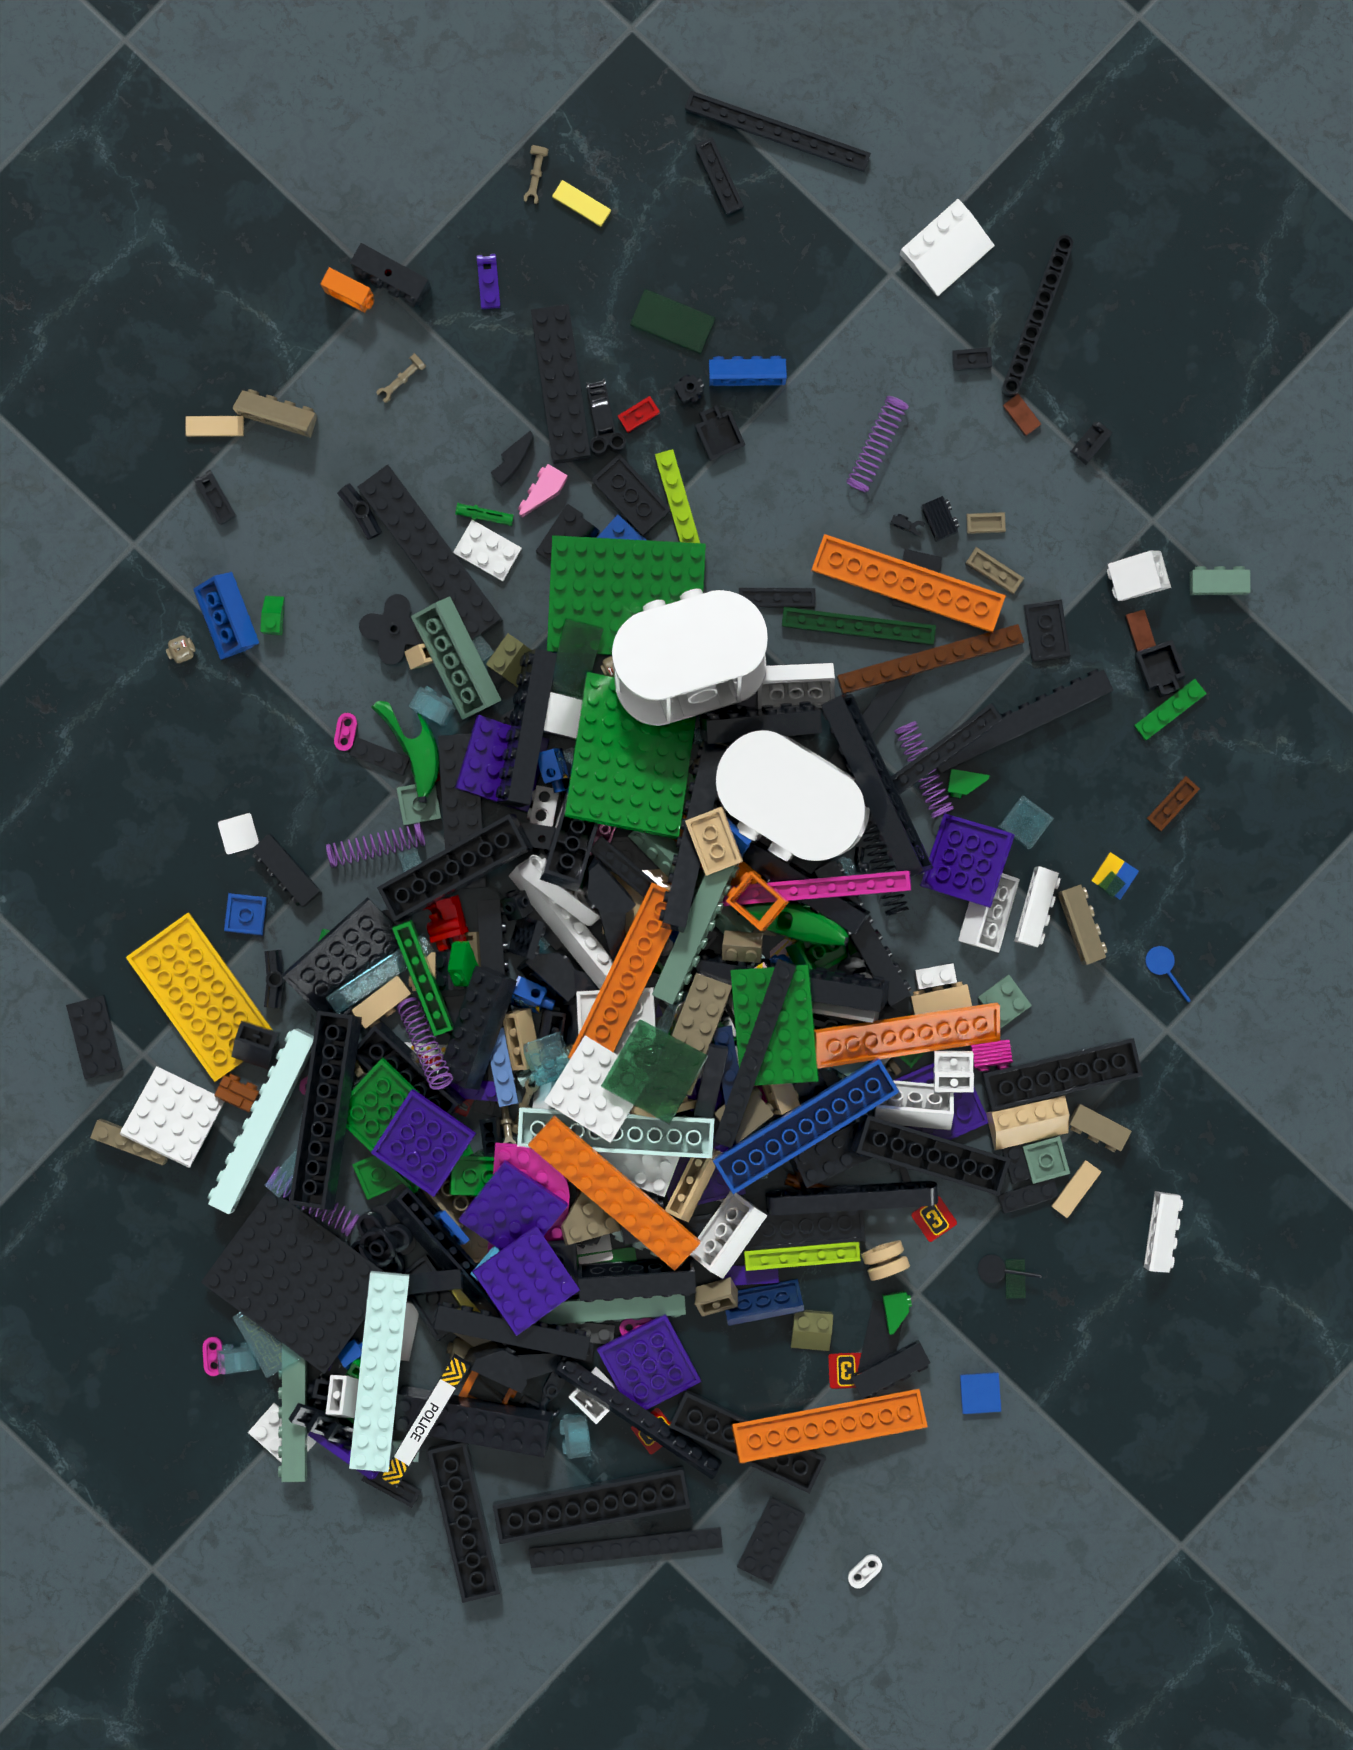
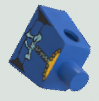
M563 748L540 752L538 765L544 783H552L554 793L565 791L563 779L569 778Z
M518 976L511 998L512 1006L531 1008V1012L540 1014L542 1007L551 1011L554 1009L556 1000L547 997V988Z

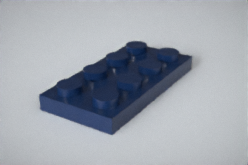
M798 1279L739 1290L738 1307L725 1310L728 1326L804 1311Z

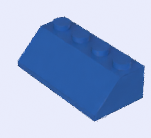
M717 356L713 357V360H709V386L786 385V359H782L781 356H771L770 359H762V356H752L751 359L734 356L732 359H724V357Z
M232 572L215 575L193 589L220 660L246 651L259 644L257 634Z

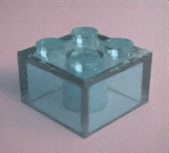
M425 686V688L419 687L409 707L445 728L456 710V707L453 705L454 702L444 695L441 698L436 696L437 692L428 686Z
M1022 795L998 828L1015 834L1014 840L1030 850L1054 818Z
M560 1031L524 1044V1055L537 1086L558 1080L570 1060Z
M584 1412L564 1415L563 1420L560 1421V1433L565 1435V1440L562 1443L563 1454H567L568 1459L591 1456L592 1447L587 1415Z

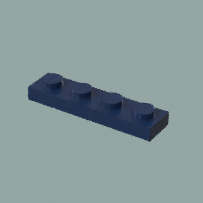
M732 1025L718 1027L714 1035L716 1045L728 1046L729 1049L721 1080L725 1105L739 1070Z

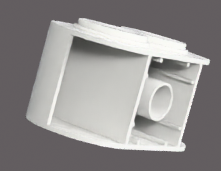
M692 589L684 592L680 596V601L666 605L664 600H655L643 606V612L633 615L621 626L614 639L612 648L614 684L620 703L636 720L648 725L660 726L749 699L760 688L766 672L765 652L768 638L762 614L747 598L724 590L703 594L701 589Z
M772 731L748 733L737 739L726 750L718 765L716 774L718 796L728 813L739 820L737 824L739 833L753 841L759 840L762 835L773 841L768 850L787 862L788 860L791 861L794 856L812 861L827 860L840 856L858 843L869 821L870 809L865 806L864 796L854 782L855 778L788 736H782Z

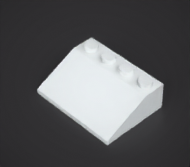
M957 199L901 249L900 256L938 297L995 245L971 212Z

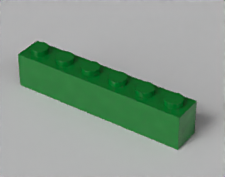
M412 919L394 926L392 930L434 1037L453 1030V1023Z

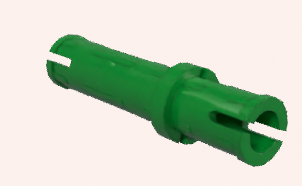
M457 503L455 515L471 517L472 520L481 519L512 526L514 514L478 507L479 505L470 506Z

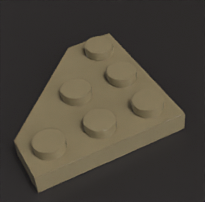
M582 1191L576 1197L566 1220L561 1225L565 1245L621 1231L619 1223Z

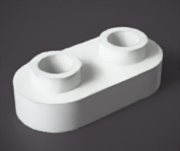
M874 1554L864 1557L849 1572L848 1581L850 1585L854 1588L864 1587L880 1572L882 1568L880 1558ZM874 1561L875 1566L869 1567L868 1563ZM860 1574L861 1579L855 1580L854 1576Z

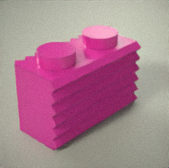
M1008 1039L970 1045V1050L973 1051V1068H978V1071L990 1070L989 1066L997 1065V1069L1009 1067L1008 1063H1013L1010 1041Z

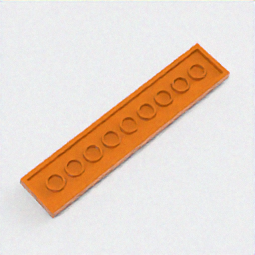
M826 534L823 536L812 567L813 572L992 633L1006 595Z
M653 882L651 883L568 1058L571 1059L584 1036L589 1037L614 1053L672 933L670 929L661 928L662 921H659L661 909L665 910L666 903L663 902L665 891L669 890Z
M990 1003L877 1020L873 1023L864 1022L815 1030L818 1069L872 1061L876 1058L885 1059L1000 1041V1005L998 1003Z
M555 1115L529 1142L528 1146L674 1271L701 1243L696 1236Z
M920 1389L731 1425L739 1464L928 1427Z

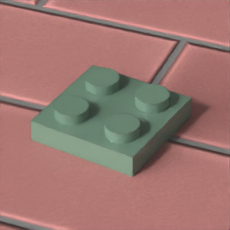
M415 784L397 788L404 826L442 819L436 785H434L433 790L428 795L426 804L418 803Z
M1010 975L1001 979L978 997L982 1004L998 1003L1000 1005V1028L1032 1006Z
M1060 1136L1022 1146L1033 1184L1070 1174Z

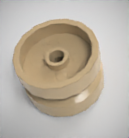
M901 1240L881 1244L861 1254L866 1265L875 1264L867 1270L871 1281L894 1275L910 1267L906 1256H898L904 1251Z

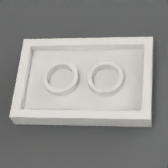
M471 520L453 553L497 579L504 581L522 548Z
M273 1403L248 1433L282 1463V1458L278 1457V1448L282 1446V1438L278 1437L279 1426H282V1419H279L278 1416L279 1406ZM307 1432V1452H308V1451L312 1448V1446L317 1442V1441H315L314 1439H312L310 1436H308V1434H309L308 1432Z

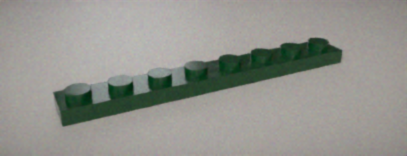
M784 607L781 626L934 645L936 625Z

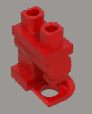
M458 895L439 900L423 909H429L432 912V915H429L431 921L427 924V931L430 936V942L436 943L438 951L451 948L448 940L450 937H452L453 942L466 941L465 933L469 931Z

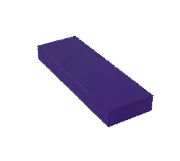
M732 1265L723 1278L731 1277L735 1285L779 1283L778 1268L745 1271V1265Z

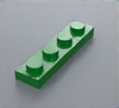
M1193 679L1136 723L1134 727L1146 741L1207 693L1197 680Z

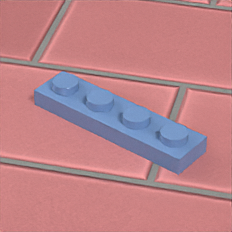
M501 1028L490 1063L499 1107L519 1104L505 1031L504 1028Z

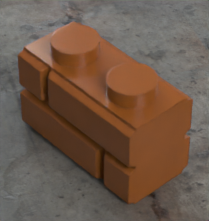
M232 1073L229 1076L224 1075L214 1096L250 1113L253 1103L257 1101L260 1095L259 1090H257L258 1086L251 1082H247V1084L240 1082L241 1078Z

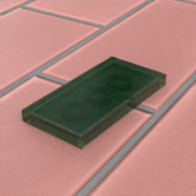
M645 289L630 325L701 354L715 317Z
M565 619L556 652L557 658L551 692L582 700L587 672H592L603 627Z

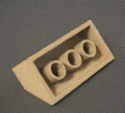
M1065 1096L1051 1097L986 1112L994 1150L1066 1134L1069 1129V1111Z

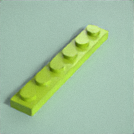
M673 449L655 454L679 541L700 543Z
M859 1242L744 1251L745 1271L861 1261Z

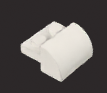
M934 1051L933 1083L935 1092H974L973 1051Z

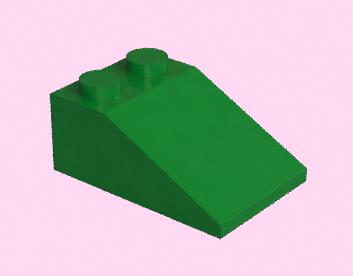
M849 938L848 945L850 955L857 951ZM797 940L785 947L795 965L809 964L810 969H816L817 967L829 969L847 957L845 946L820 945Z

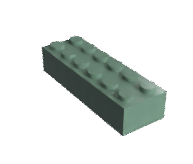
M451 597L438 601L411 616L462 720L501 701Z

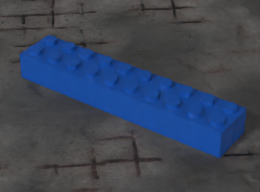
M876 1058L732 1148L716 1156L712 1161L732 1194H735L898 1094L899 1090L881 1060Z

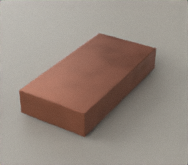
M1019 394L1003 405V408L1025 437L1041 425Z
M1145 610L1125 615L1136 651L1139 652L1156 646Z

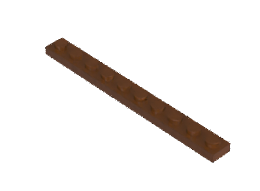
M1019 624L995 630L993 633L988 632L837 675V680L841 693L844 695L1024 643Z

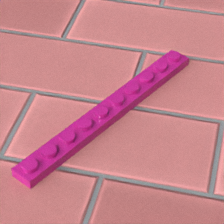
M910 871L768 883L788 901L911 891ZM750 884L737 899L740 905L777 901L760 884ZM726 895L722 903H724V906H731L729 903L726 902V900L729 898Z

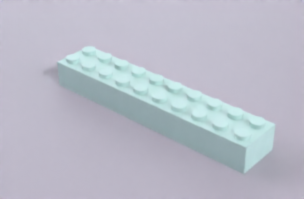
M293 1029V1031L288 1032L284 1040L287 1042L286 1046L279 1050L276 1056L278 1062L269 1070L267 1076L270 1078L266 1084L262 1085L259 1091L261 1097L253 1103L250 1110L253 1113L251 1117L246 1118L242 1126L244 1132L236 1138L233 1144L236 1148L234 1152L229 1153L225 1161L227 1166L223 1171H220L216 1179L219 1183L217 1187L212 1188L208 1195V1199H210L209 1205L227 1214L235 1211L311 1056L314 1036L300 1029Z
M519 1108L517 1146L530 1148L528 1146L529 1142L555 1115L596 1152L696 1158L713 1157L715 1118L666 1115L653 1118L629 1113L610 1143L556 1109Z
M370 1272L349 1469L389 1471L409 1274Z

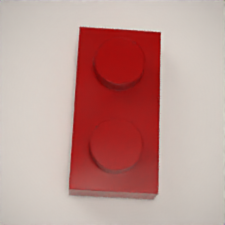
M649 396L618 415V419L627 433L660 414V411Z

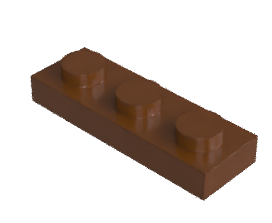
M1185 776L1146 819L1159 831H1162L1200 788Z

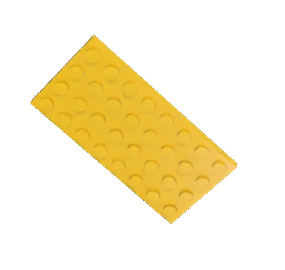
M189 912L126 957L214 1082L244 1062L231 1057L241 1021L245 1020L273 1030Z

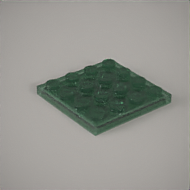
M639 1019L601 1087L670 1125L706 1062L708 1055Z

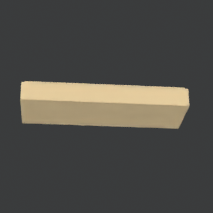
M186 416V436H244V417Z
M1085 1160L1051 1207L1068 1218L1101 1171Z

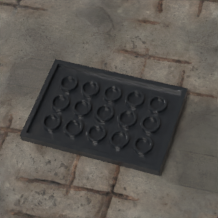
M367 897L281 976L316 1012L323 1011L348 1015L352 1009L358 1006L405 963V960L392 930L395 925Z

